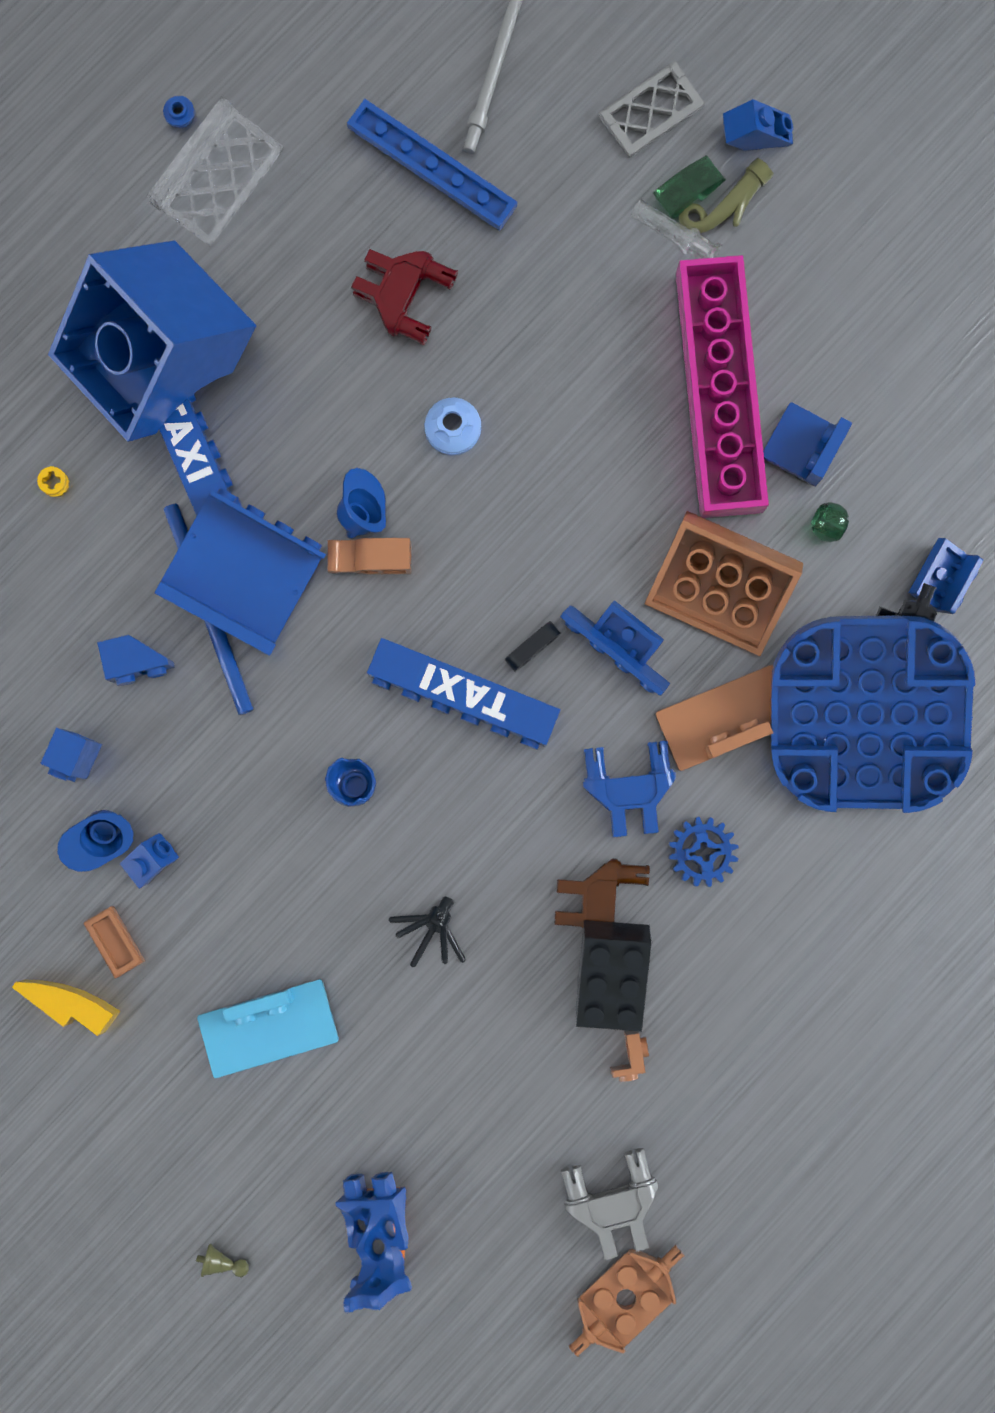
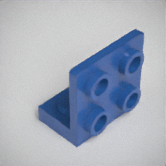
M791 402L763 450L764 460L816 487L823 479L853 423L841 417L836 425Z

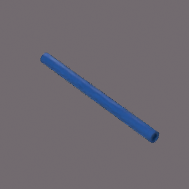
M171 504L163 510L179 549L188 533V529L179 505ZM204 620L238 715L253 711V706L225 631Z

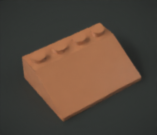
M687 511L644 604L761 656L802 575L803 562Z

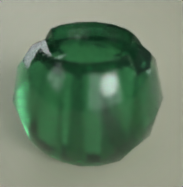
M828 502L821 504L811 522L814 536L821 541L829 543L840 540L849 524L847 510L838 503Z

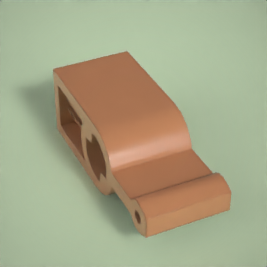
M410 538L328 540V573L411 574Z

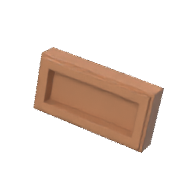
M110 906L83 923L115 979L145 962L114 906Z

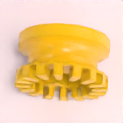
M45 467L40 471L37 478L41 491L50 497L64 495L63 493L67 492V488H69L68 476L57 467ZM51 474L61 479L60 483L55 484V489H51L48 484H45L47 480L51 479Z

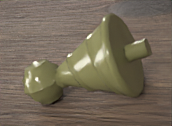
M212 1244L208 1245L205 1256L197 1255L196 1262L203 1263L201 1277L232 1270L235 1276L242 1278L249 1271V1264L246 1260L239 1259L233 1262L232 1259L227 1258L222 1252L214 1248Z

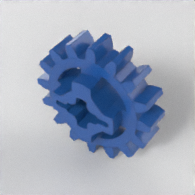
M696 817L694 819V826H691L687 821L683 822L685 831L682 833L681 831L674 830L673 834L678 840L677 842L668 843V846L675 849V853L668 855V859L677 861L672 870L674 872L680 870L684 872L681 877L682 881L693 877V886L698 887L701 880H704L706 887H711L712 878L722 883L724 881L723 872L733 873L732 868L728 866L729 863L738 862L739 859L732 855V850L738 849L739 846L729 842L734 833L724 834L722 831L725 828V824L722 822L715 827L713 826L714 820L711 817L706 820L705 824H702L700 817ZM706 830L717 835L722 843L716 844L711 841ZM693 833L691 845L686 849H682L686 838ZM700 843H703L706 848H717V851L706 855L705 861H703L701 856L689 855V853L700 849ZM719 855H724L719 867L713 871V863ZM691 860L696 863L700 874L688 868L684 861Z

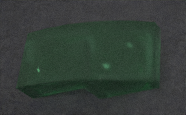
M706 155L679 171L656 189L653 194L667 213L675 219L697 198L703 201L726 179Z

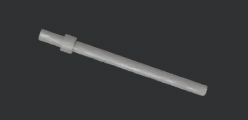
M509 0L475 111L470 113L467 123L469 130L463 151L468 154L475 153L480 134L485 131L488 122L486 114L522 0Z

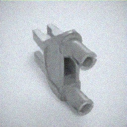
M644 1148L635 1149L638 1163L635 1162L632 1150L624 1153L631 1177L629 1185L599 1193H587L581 1165L572 1166L575 1180H572L569 1167L561 1170L568 1199H566L564 1204L565 1209L574 1218L599 1235L605 1260L618 1257L611 1232L614 1229L629 1226L636 1252L649 1248L642 1222L657 1193L658 1181L650 1175Z

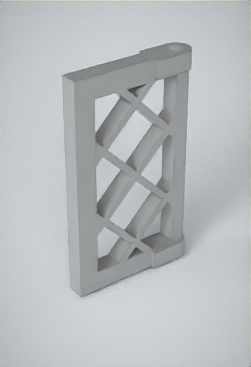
M673 61L607 108L598 112V115L627 156L631 158L705 106V102L687 79L678 63ZM670 75L676 82V88L657 85ZM646 91H653L651 106L632 103L633 100ZM656 91L674 94L672 109L654 106ZM678 95L687 97L691 104L680 111L675 110ZM623 107L628 108L626 123L617 122L612 116ZM631 109L649 112L647 127L629 124ZM652 113L671 116L656 128L650 127ZM627 130L644 132L646 134L632 143L627 137Z

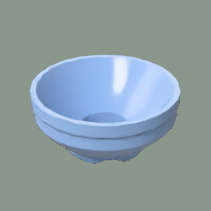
M455 397L445 398L430 408L424 424L425 434L431 446L437 451L446 455H460L472 449L479 440L481 419L474 406L469 402ZM451 413L457 414L462 419L461 426L453 431L446 429L443 425V419Z

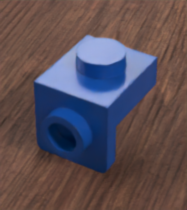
M158 833L139 844L120 865L140 889L147 885L165 867L175 862L179 856L162 834Z

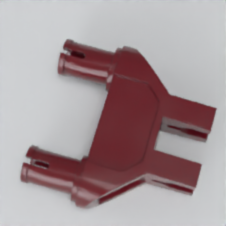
M369 249L364 259L365 263H367L366 269L383 276L380 285L356 276L351 286V289L354 290L353 295L377 307L389 335L394 337L395 335L402 334L425 345L427 342L426 337L430 336L432 326L425 325L408 317L407 311L422 280L424 281L427 278L451 290L454 285L452 281H456L458 270H453L434 261L432 254L426 251H417L390 258Z

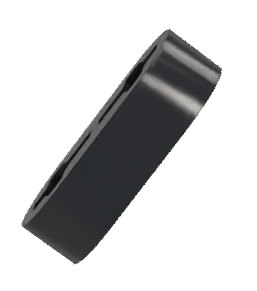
M549 621L505 658V661L514 672L518 671L551 644L561 632Z

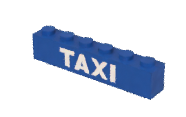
M193 394L168 417L159 430L197 516L211 490L217 493L222 488L231 493L229 487L233 486V482L227 469L221 470L216 459L221 457L215 441H208L204 431L209 429L202 412H195L192 402L197 401L195 394ZM237 497L234 503L243 507L239 497Z
M384 638L380 639L367 671L368 676L373 678L372 684L390 690L392 685L402 689L401 695L408 699L419 702L422 697L432 701L431 707L438 711L449 714L450 709L462 714L460 719L476 726L479 725L480 721L492 726L491 732L508 738L510 733L521 737V744L538 750L539 745L546 747L561 710Z

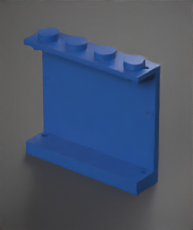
M222 488L217 493L211 490L154 593L270 656L276 646L275 642L319 562L322 558H325L326 554L320 551L322 545L305 536L304 540L301 541L292 536L294 529L278 520L273 525L264 520L263 518L266 513L248 504L247 508L244 509L235 504L234 502L237 497Z

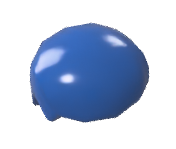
M339 758L328 767L325 782L328 793L337 803L347 807L360 806L369 801L374 795L376 780L373 770L361 759Z

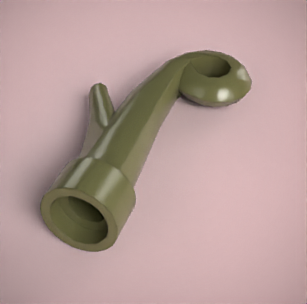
M756 158L745 169L746 173L708 216L704 208L699 204L691 203L684 206L679 213L681 226L688 232L703 233L715 228L734 213L733 226L738 227L753 195L773 177L772 170L763 160ZM696 213L700 221L693 222L689 219L688 215Z

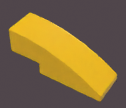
M25 979L15 982L12 986L14 990L64 1027L72 1024L76 1019L96 1036L105 1033L121 1012L103 999L66 984Z

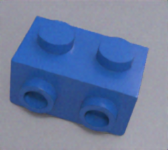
M938 538L908 593L918 599L923 583L937 587L929 606L936 612L954 614L961 606L972 581L977 577L983 559L978 555L966 554L947 538Z

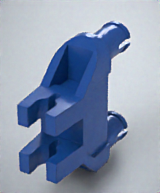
M657 741L647 743L651 771L648 772V775L610 779V776H606L604 747L595 749L596 762L594 761L593 748L583 750L587 778H584V782H582L583 788L610 812L613 837L627 836L625 810L641 808L643 833H659L656 806L676 779V772H674V769H670L668 741L658 742L660 755L658 754Z

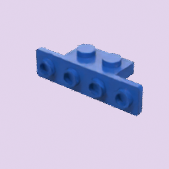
M615 600L596 624L572 605L561 614L560 617L565 620V625L572 632L584 635L590 640V645L596 651L608 654L615 660V664L620 670L628 674L632 673L640 680L641 686L648 692H656L661 696L668 688L670 683L646 664L664 639Z

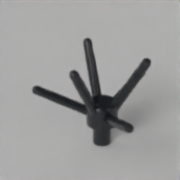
M443 897L438 907H432L430 912L425 915L394 916L389 918L390 923L415 922L395 934L396 938H401L424 925L429 928L410 963L411 967H416L435 932L440 933L441 959L443 964L448 963L447 939L459 961L462 963L466 961L448 927L451 920L449 912L454 905V901L451 898Z

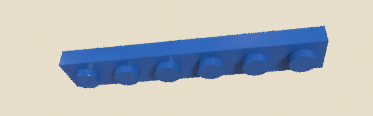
M365 98L348 120V129L500 231L517 208L518 202Z

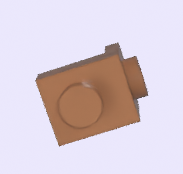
M638 1031L624 1032L629 1064L610 1067L612 1077H619L620 1082L639 1079L638 1074L645 1073L643 1057H649L646 1037L640 1038Z

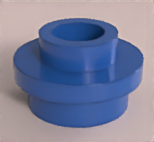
M174 96L166 101L163 107V115L171 126L184 128L192 122L195 110L188 98ZM176 108H183V111L181 113H173V111Z

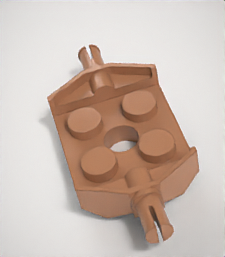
M674 1245L662 1258L660 1256L655 1258L642 1251L636 1252L634 1249H629L577 1298L584 1327L582 1328L583 1333L569 1345L570 1350L579 1357L587 1347L596 1343L624 1353L625 1347L671 1303L674 1305L677 1303L669 1272L685 1256L682 1251ZM624 1289H629L635 1294L633 1303L627 1306L617 1302L618 1293Z

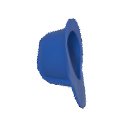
M361 468L350 469L345 474L343 497L337 506L336 512L339 522L346 529L347 537L350 539L366 535L370 532L378 533L386 527L384 490L373 474Z
M109 810L93 812L62 834L58 842L57 854L61 862L69 869L78 872L94 870L122 855L130 848L133 842L132 827L121 814H116Z

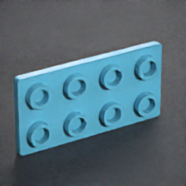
M321 979L200 1014L197 1017L214 1078L240 1072L339 1041L325 987Z

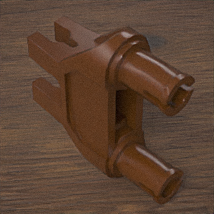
M612 858L583 881L557 879L556 892L582 895L581 912L555 911L554 924L583 928L584 920L614 922L616 887H619V884L648 886L649 877H638L636 874H650V866L621 864V861H618L617 858Z

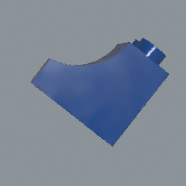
M173 240L89 254L48 356L127 442L156 434L168 417L191 395L216 379L232 374L257 325L193 258Z

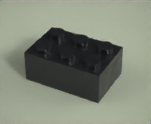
M584 920L576 999V1027L642 1032L652 943L649 925Z

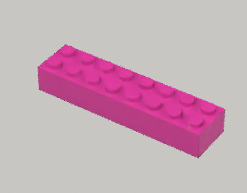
M743 255L680 260L676 271V282L700 517L715 518L760 514L767 509L769 501Z

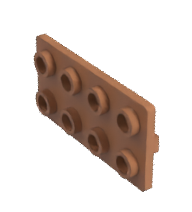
M772 665L656 712L655 716L665 740L668 741L667 745L679 771L693 767L773 733L771 728Z

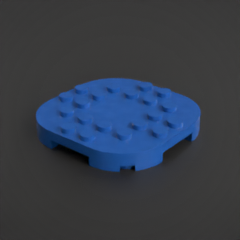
M833 616L812 621L793 633L783 644L776 656L771 679V728L773 731L771 734V753L776 774L783 786H786L800 802L827 812H837V808L902 809L903 813H912L929 809L943 802L942 798L948 795L955 787L958 788L965 779L973 754L971 733L973 686H976L975 673L969 655L960 641L942 625L916 616Z

